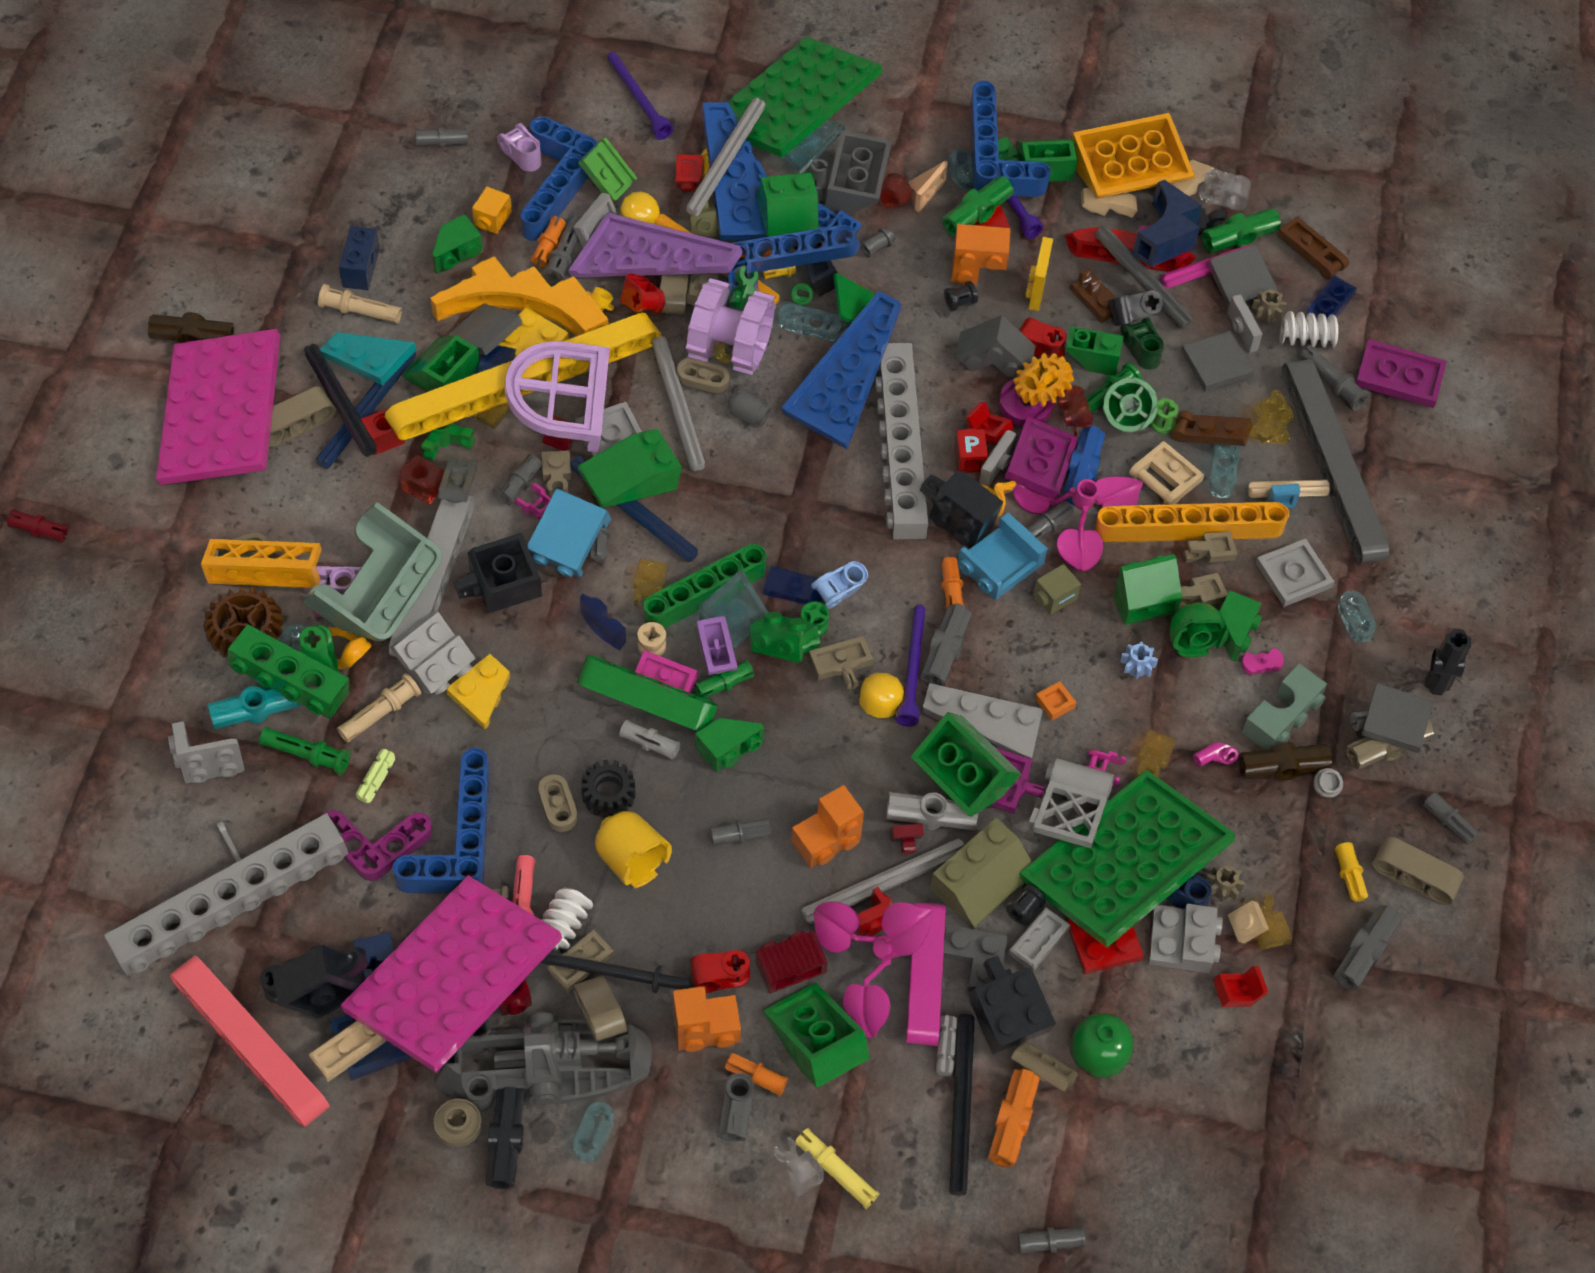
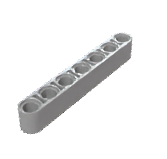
M469 495L467 502L451 503L446 499H441L428 539L440 548L442 561L393 633L389 645L390 656L397 657L390 648L391 645L433 612H438L473 513L474 496Z

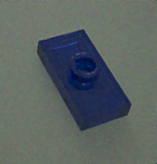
M771 566L764 587V595L801 604L814 601L820 602L822 598L817 589L813 590L811 587L818 577Z

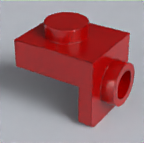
M677 154L675 185L681 191L694 192L701 184L703 155Z
M980 401L966 416L969 428L984 429L986 442L996 445L1007 430L1011 431L1014 428L1011 419L990 414L987 403Z
M879 887L872 889L871 903L874 907L857 914L860 924L855 932L856 935L874 936L883 930L882 918L884 912L893 903L887 894L883 895Z
M1252 966L1243 974H1219L1212 979L1222 1007H1251L1268 994V988L1259 966Z

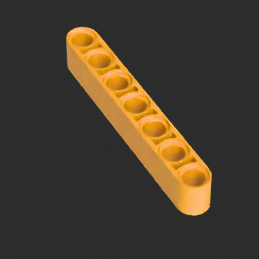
M1279 502L1106 506L1098 512L1094 531L1099 533L1103 542L1201 540L1206 533L1227 531L1231 532L1233 539L1277 538L1284 532L1289 518V510L1284 504Z

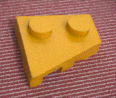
M1043 237L1037 266L1031 265L1028 280L1031 282H1028L1025 297L1030 298V310L1039 311L1053 238Z
M489 654L472 667L470 671L452 683L446 689L447 695L483 729H486L490 724V717L494 708H497L501 692L508 684L510 671Z

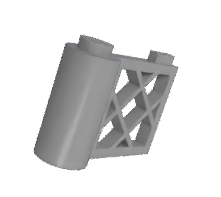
M1058 758L1055 764L1049 763L1045 775V780H1049L1040 809H1033L1029 825L1034 826L1033 832L1091 848L1106 802L1110 796L1115 775ZM1052 794L1064 795L1068 802L1056 806L1051 798ZM1089 802L1098 805V808L1085 814L1080 805ZM1074 808L1079 817L1067 821L1061 812ZM1053 815L1061 823L1055 827L1042 824L1045 818ZM1084 823L1089 830L1088 837L1076 834L1072 827Z

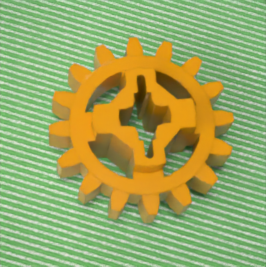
M1043 353L1041 359L1038 360L1033 356L1032 363L1024 362L1023 366L1025 369L1017 370L1018 377L1014 379L1016 392L1023 402L1027 403L1030 401L1032 406L1041 402L1042 407L1049 400L1053 404L1056 403L1057 396L1064 398V390H1071L1070 382L1074 381L1073 371L1069 362H1066L1063 356L1058 358L1056 353H1053L1050 358H1047L1046 353Z

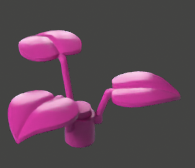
M1118 476L1105 477L1097 482L1085 479L1079 482L1076 489L1070 488L1069 492L1056 500L1017 483L1012 493L1022 509L1031 514L1041 515L1043 512L1046 513L1050 504L1057 505L1073 496L1074 505L1082 510L1078 530H1064L1057 539L1056 547L1058 554L1066 563L1078 571H1087L1097 564L1103 552V541L1099 533L1094 530L1083 531L1088 509L1092 508L1094 503L1102 505V508L1106 506L1137 505L1143 482L1134 478Z
M835 901L824 902L816 906L814 911L815 932L820 944L826 950L834 953L843 952L850 947L851 939L854 941L872 942L874 944V954L882 960L863 980V985L857 983L849 985L843 997L844 1011L864 1030L866 1037H876L880 1028L885 1024L890 1012V1000L887 993L876 984L869 985L870 981L886 966L891 964V959L911 955L920 949L932 924L933 909L920 907L908 902L894 903L886 909L882 918V928L887 935L870 937L854 934L859 927L860 920L857 913L850 906Z

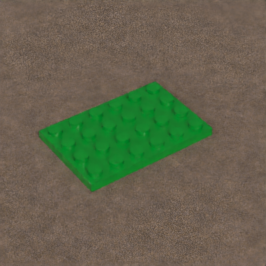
M806 36L727 102L739 122L754 98L763 100L765 102L764 110L745 140L746 142L749 141L752 146L783 158L883 73L881 64Z
M1146 770L1106 802L1091 848L1059 840L1019 874L1023 883L1037 888L1044 895L1046 901L1107 948L1235 841V833ZM1084 823L1073 829L1076 834L1086 837L1089 835V830Z

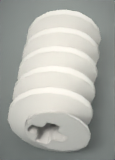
M1288 311L1281 322L1280 344L1283 345L1286 337L1289 338L1290 345L1292 346L1297 338L1300 339L1301 346L1305 345L1307 339H1310L1313 347H1315L1318 340H1321L1322 348H1325L1328 341H1331L1334 349L1338 340L1337 318L1333 314L1329 315L1327 319L1324 314H1319L1316 318L1313 313H1309L1305 318L1303 312H1298L1294 317L1293 312Z
M568 887L559 889L555 893V899L549 903V909L543 914L542 921L559 930L562 935V940L551 950L552 953L561 954L558 948L569 949L570 944L564 938L572 940L576 937L575 932L570 928L580 929L582 924L578 919H586L587 913L584 909L590 910L593 907L590 899L579 891Z

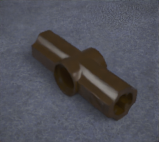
M187 312L182 317L153 314L149 317L148 321L149 338L177 341L178 343L234 335L235 330L234 323L205 320L202 315L194 312Z
M1283 742L1274 745L1270 750L1241 752L1239 756V769L1244 779L1276 776L1278 780L1287 781L1297 778L1301 773L1318 772L1325 768H1332V753L1330 746L1328 747L1327 744L1295 747V744L1291 742Z

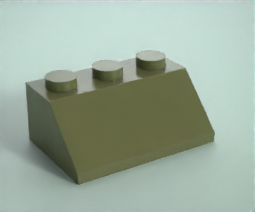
M995 818L933 873L930 890L974 930L1025 884L1019 873L1031 864L1032 861L1019 838L1000 820Z

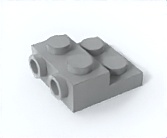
M433 612L390 646L423 694H432L434 692L435 695L442 693L450 686L448 680L454 675L461 677L472 668L469 663L476 659L459 635H454L439 612Z
M1187 904L1185 909L1162 905L1156 906L1153 909L1148 965L1210 973L1213 964L1219 963L1221 945L1215 944V935H1221L1223 918L1217 917V908Z

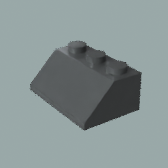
M841 130L827 190L825 207L832 211L839 212L842 210L847 214H852L879 203L892 141Z

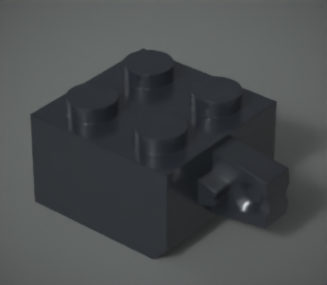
M964 471L955 472L947 482L931 474L922 483L920 491L933 503L929 518L932 519L937 527L945 529L953 535L958 543L970 549L983 540L993 529L1004 503Z
M522 533L472 548L467 553L470 572L466 574L467 576L454 582L459 599L474 595L475 597L481 596L487 613L542 597L541 578Z
M316 945L311 947L307 953L285 961L284 965L272 971L278 1006L318 1019L341 1008V1004L365 981L363 970L368 967L365 949L354 947L339 952L325 945Z
M998 955L985 960L983 965L988 977L984 978V985L973 989L969 999L992 1054L1048 1033L1056 1025V1022L1032 968L1028 967L1012 973L1010 969H1004Z

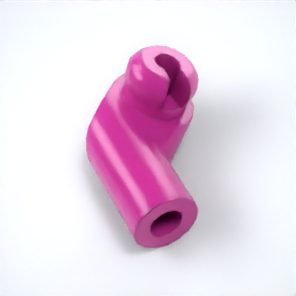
M1214 742L1193 754L1192 757L1198 767H1202L1210 761L1232 764L1237 761L1239 753L1236 748L1230 745Z

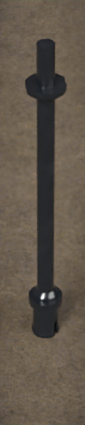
M552 952L540 962L652 984L653 993L658 992L659 986L678 990L689 989L691 979L662 974L661 965H657L655 971L651 972Z

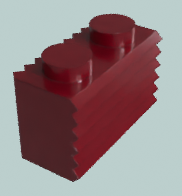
M811 930L808 933L804 931L795 932L786 941H781L780 943L768 942L756 951L755 963L769 994L827 973L828 962L814 931Z

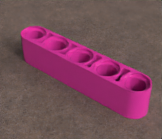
M915 902L917 906L933 909L934 914L924 943L919 950L911 954L906 1044L938 1046L946 905Z

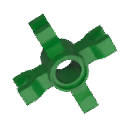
M454 422L429 431L430 435L425 439L421 448L425 450L423 458L432 462L436 458L440 447L449 446L453 442L470 450L475 443V438H472L474 429L454 425Z

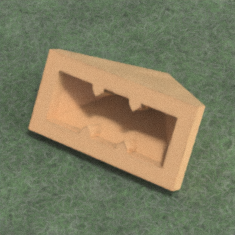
M946 161L907 182L913 206L917 212L922 210L947 181L948 164Z

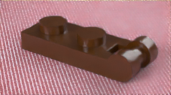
M1298 216L1279 229L1278 237L1320 270V274L1324 279L1331 280L1336 276L1338 270L1343 271L1349 266V260L1342 252Z
M1180 411L1176 418L1177 425L1172 428L1170 436L1178 442L1245 446L1253 425L1250 418L1193 415L1188 411Z

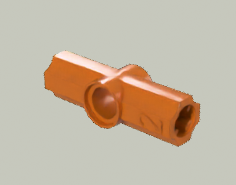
M1014 1069L1011 1076L1006 1099H1003L995 1124L997 1129L988 1156V1160L997 1166L1014 1168L1015 1162H1017L1023 1136L1026 1137L1033 1113L1032 1104L1040 1077L1032 1071Z

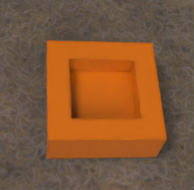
M1061 681L1040 691L1035 697L1036 702L1051 721L1075 709L1077 704Z

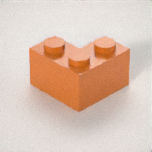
M957 224L951 282L964 284L967 281H971L977 285L980 268L1006 270L1009 257L1010 228Z
M842 785L819 798L818 810L815 815L792 827L791 842L810 868L818 864L824 865L831 861L835 854L844 849L848 851L858 845L861 840L864 811L845 785Z
M705 987L673 991V1019L678 1051L697 1052L704 1047L716 1045L720 1048H727L741 1041V1026L735 995L706 999Z

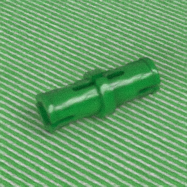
M745 660L737 664V670L718 673L694 683L695 691L698 696L706 699L723 690L725 692L732 690V686L754 677L752 666Z

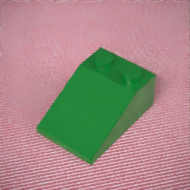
M658 428L632 434L578 466V471L601 508L677 490L682 469L681 464Z
M816 982L763 1010L764 1016L799 1070L816 1088L870 1059L864 1030Z

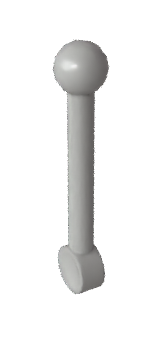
M223 822L217 823L216 825L235 861L242 860Z

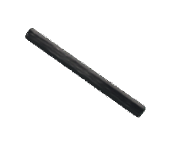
M318 345L306 346L304 351L308 362L360 451L366 457L375 455L377 449L373 438Z
M960 1014L957 1020L949 1192L952 1195L958 1196L966 1195L968 1185L975 1017L971 1014Z

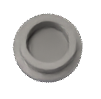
M1325 768L1316 773L1313 786L1320 796L1332 798L1342 791L1343 779L1336 770Z

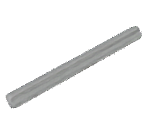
M754 98L689 201L686 208L688 214L694 217L699 216L765 107L763 100Z
M664 336L655 337L652 340V346L690 469L692 471L702 470L705 467V461L667 339Z
M956 839L810 904L802 909L803 917L808 924H813L815 908L821 903L835 901L853 906L872 896V889L879 887L881 892H884L940 867L965 844L962 840Z

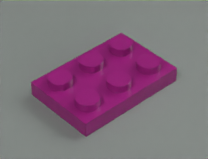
M1368 339L1356 384L1364 389L1434 408L1447 361Z
M1027 416L1004 478L1010 481L1014 480L1021 486L1056 500L1078 437Z

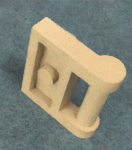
M1165 441L1134 464L1129 471V474L1134 479L1139 478L1164 500L1163 503L1165 505L1177 504L1183 496L1201 483L1204 478V474ZM1150 467L1175 489L1170 491L1146 470Z

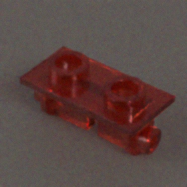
M1072 385L1071 390H1064V398L1057 396L1059 409L1065 410L1063 411V417L1066 427L1071 426L1074 436H1077V428L1090 427L1094 417L1087 404L1083 389L1078 385Z

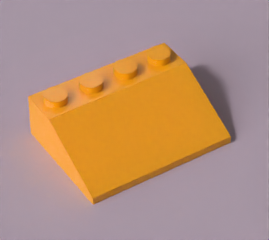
M1170 113L1073 132L1071 140L1074 142L1077 157L1076 172L1097 199L1156 187L1157 183L1162 180L1175 183L1194 179L1195 177Z

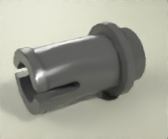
M888 227L879 228L878 233L862 241L860 246L863 253L867 257H871L885 246H892L895 236Z

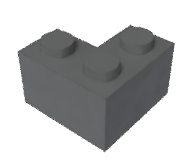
M1001 315L961 331L955 357L972 372L994 364L1011 379L1018 376L1017 370L1025 369L1023 366L1024 362L1032 363L1035 345Z

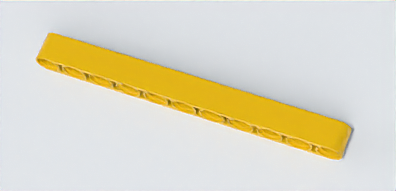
M638 313L563 342L610 348L609 364L653 347L652 340L655 337H661V333L646 313ZM554 357L532 364L526 369L521 378L551 382ZM559 357L557 383L588 372L590 361ZM512 361L396 403L386 411L385 419L400 440H408L506 403L505 380ZM520 389L521 396L535 392Z

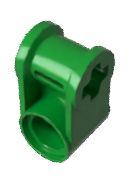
M320 624L306 627L301 632L299 638L301 652L339 672L331 630L327 626ZM320 635L321 641H312L311 636Z

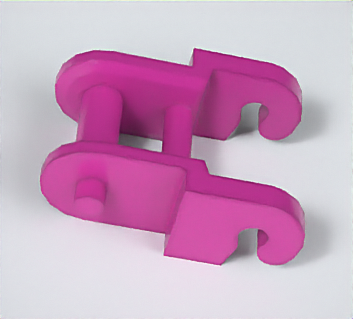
M533 483L530 486L533 492L537 490V495L540 498L533 504L530 502L526 503L520 498H517L514 502L517 507L521 505V510L527 515L531 513L536 519L541 520L551 498L546 495L545 489ZM541 502L545 503L546 505L541 510L536 507Z
M1090 750L1088 756L1091 760L1086 767L1106 772V766L1109 762L1123 765L1126 762V757L1121 756L1119 759L1117 758L1118 754L1112 751L1106 754L1098 750ZM1097 761L1103 762L1101 769L1095 767ZM1119 777L1114 778L1113 786L1119 784Z

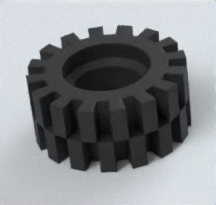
M603 760V766L596 762L594 763V769L588 767L586 775L583 774L581 783L583 803H586V808L589 811L593 809L594 815L599 816L600 812H603V818H607L609 813L614 815L619 813L620 810L621 812L628 811L627 806L632 807L634 804L633 799L636 796L635 779H633L632 771H628V766L624 763L619 767V761L614 760L613 765H609V760ZM611 781L619 785L620 791L614 796L606 797L598 793L597 787L603 782Z

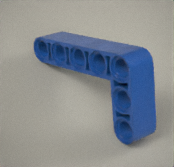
M982 80L976 82L973 85L970 101L974 189L979 191L996 177L1005 176L1010 180L1014 188L1012 196L1038 197L1044 195L1047 192L1051 174L1050 167L1047 164L1034 161L999 160L995 86L989 81Z
M547 117L534 118L530 123V134L539 141L541 153L560 160V162L521 212L522 234L527 240L531 241L538 240L540 234L545 232L552 216H560L589 178L578 162L597 145V141L594 138Z
M837 225L733 243L741 247L742 255H746V257L742 261H737L731 272L728 273L729 290L732 292L738 287V282L735 278V272L738 267H746L744 275L748 279L750 272L754 271L761 272L854 256L860 248L859 240L850 226ZM851 238L848 243L840 244L843 239ZM824 242L821 248L814 249L817 243ZM798 246L795 252L788 253L792 247ZM772 250L768 257H762L766 251ZM757 279L753 287L756 288L755 291L759 292Z
M468 749L461 758L455 855H403L397 858L393 864V873L396 886L400 891L405 893H451L466 878L463 875L467 872H475L476 874L472 878L482 884L484 883L490 771L488 756L482 749ZM473 765H481L477 769L470 768ZM472 791L480 792L479 794L473 796L468 794ZM469 818H478L475 822H467ZM471 844L477 846L471 850L465 849L466 846ZM440 871L445 873L441 877L432 876L434 873ZM405 872H414V874L409 877L402 876V874Z

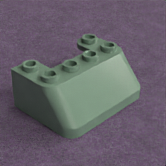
M376 502L363 513L355 525L354 532L356 538L372 550V553L342 595L329 585L319 584L309 591L302 603L343 631L374 641H384L396 631L442 561V552L436 544Z

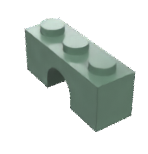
M1299 663L1282 681L1277 693V697L1284 701L1288 707L1283 709L1276 708L1264 700L1246 719L1242 733L1264 750H1270L1276 744L1287 742L1291 736L1289 732L1294 727L1299 729L1309 716L1307 713L1311 709L1316 711L1322 705L1326 698L1323 693L1327 683Z

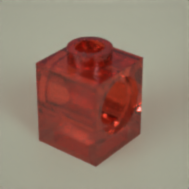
M416 455L410 463H405L401 468L400 480L402 490L430 505L439 494L444 470Z

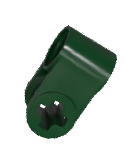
M1143 318L1140 323L1131 326L1128 324L1122 325L1120 332L1123 336V342L1131 351L1138 365L1147 370L1157 368L1161 362L1164 342L1155 330L1152 321L1149 318Z

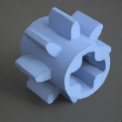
M1143 642L1134 646L1128 644L1126 653H1122L1120 660L1121 663L1126 664L1124 673H1129L1135 679L1144 675L1150 677L1152 668H1155L1158 662V658L1152 657L1154 648H1149Z

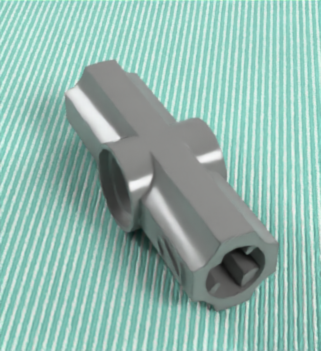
M889 792L886 807V819L923 823V828L928 830H935L943 826L975 831L977 826L978 813L970 817L954 800L945 799L938 793L916 796ZM927 809H933V810L937 811L938 813H937V814L929 813V812L927 811Z

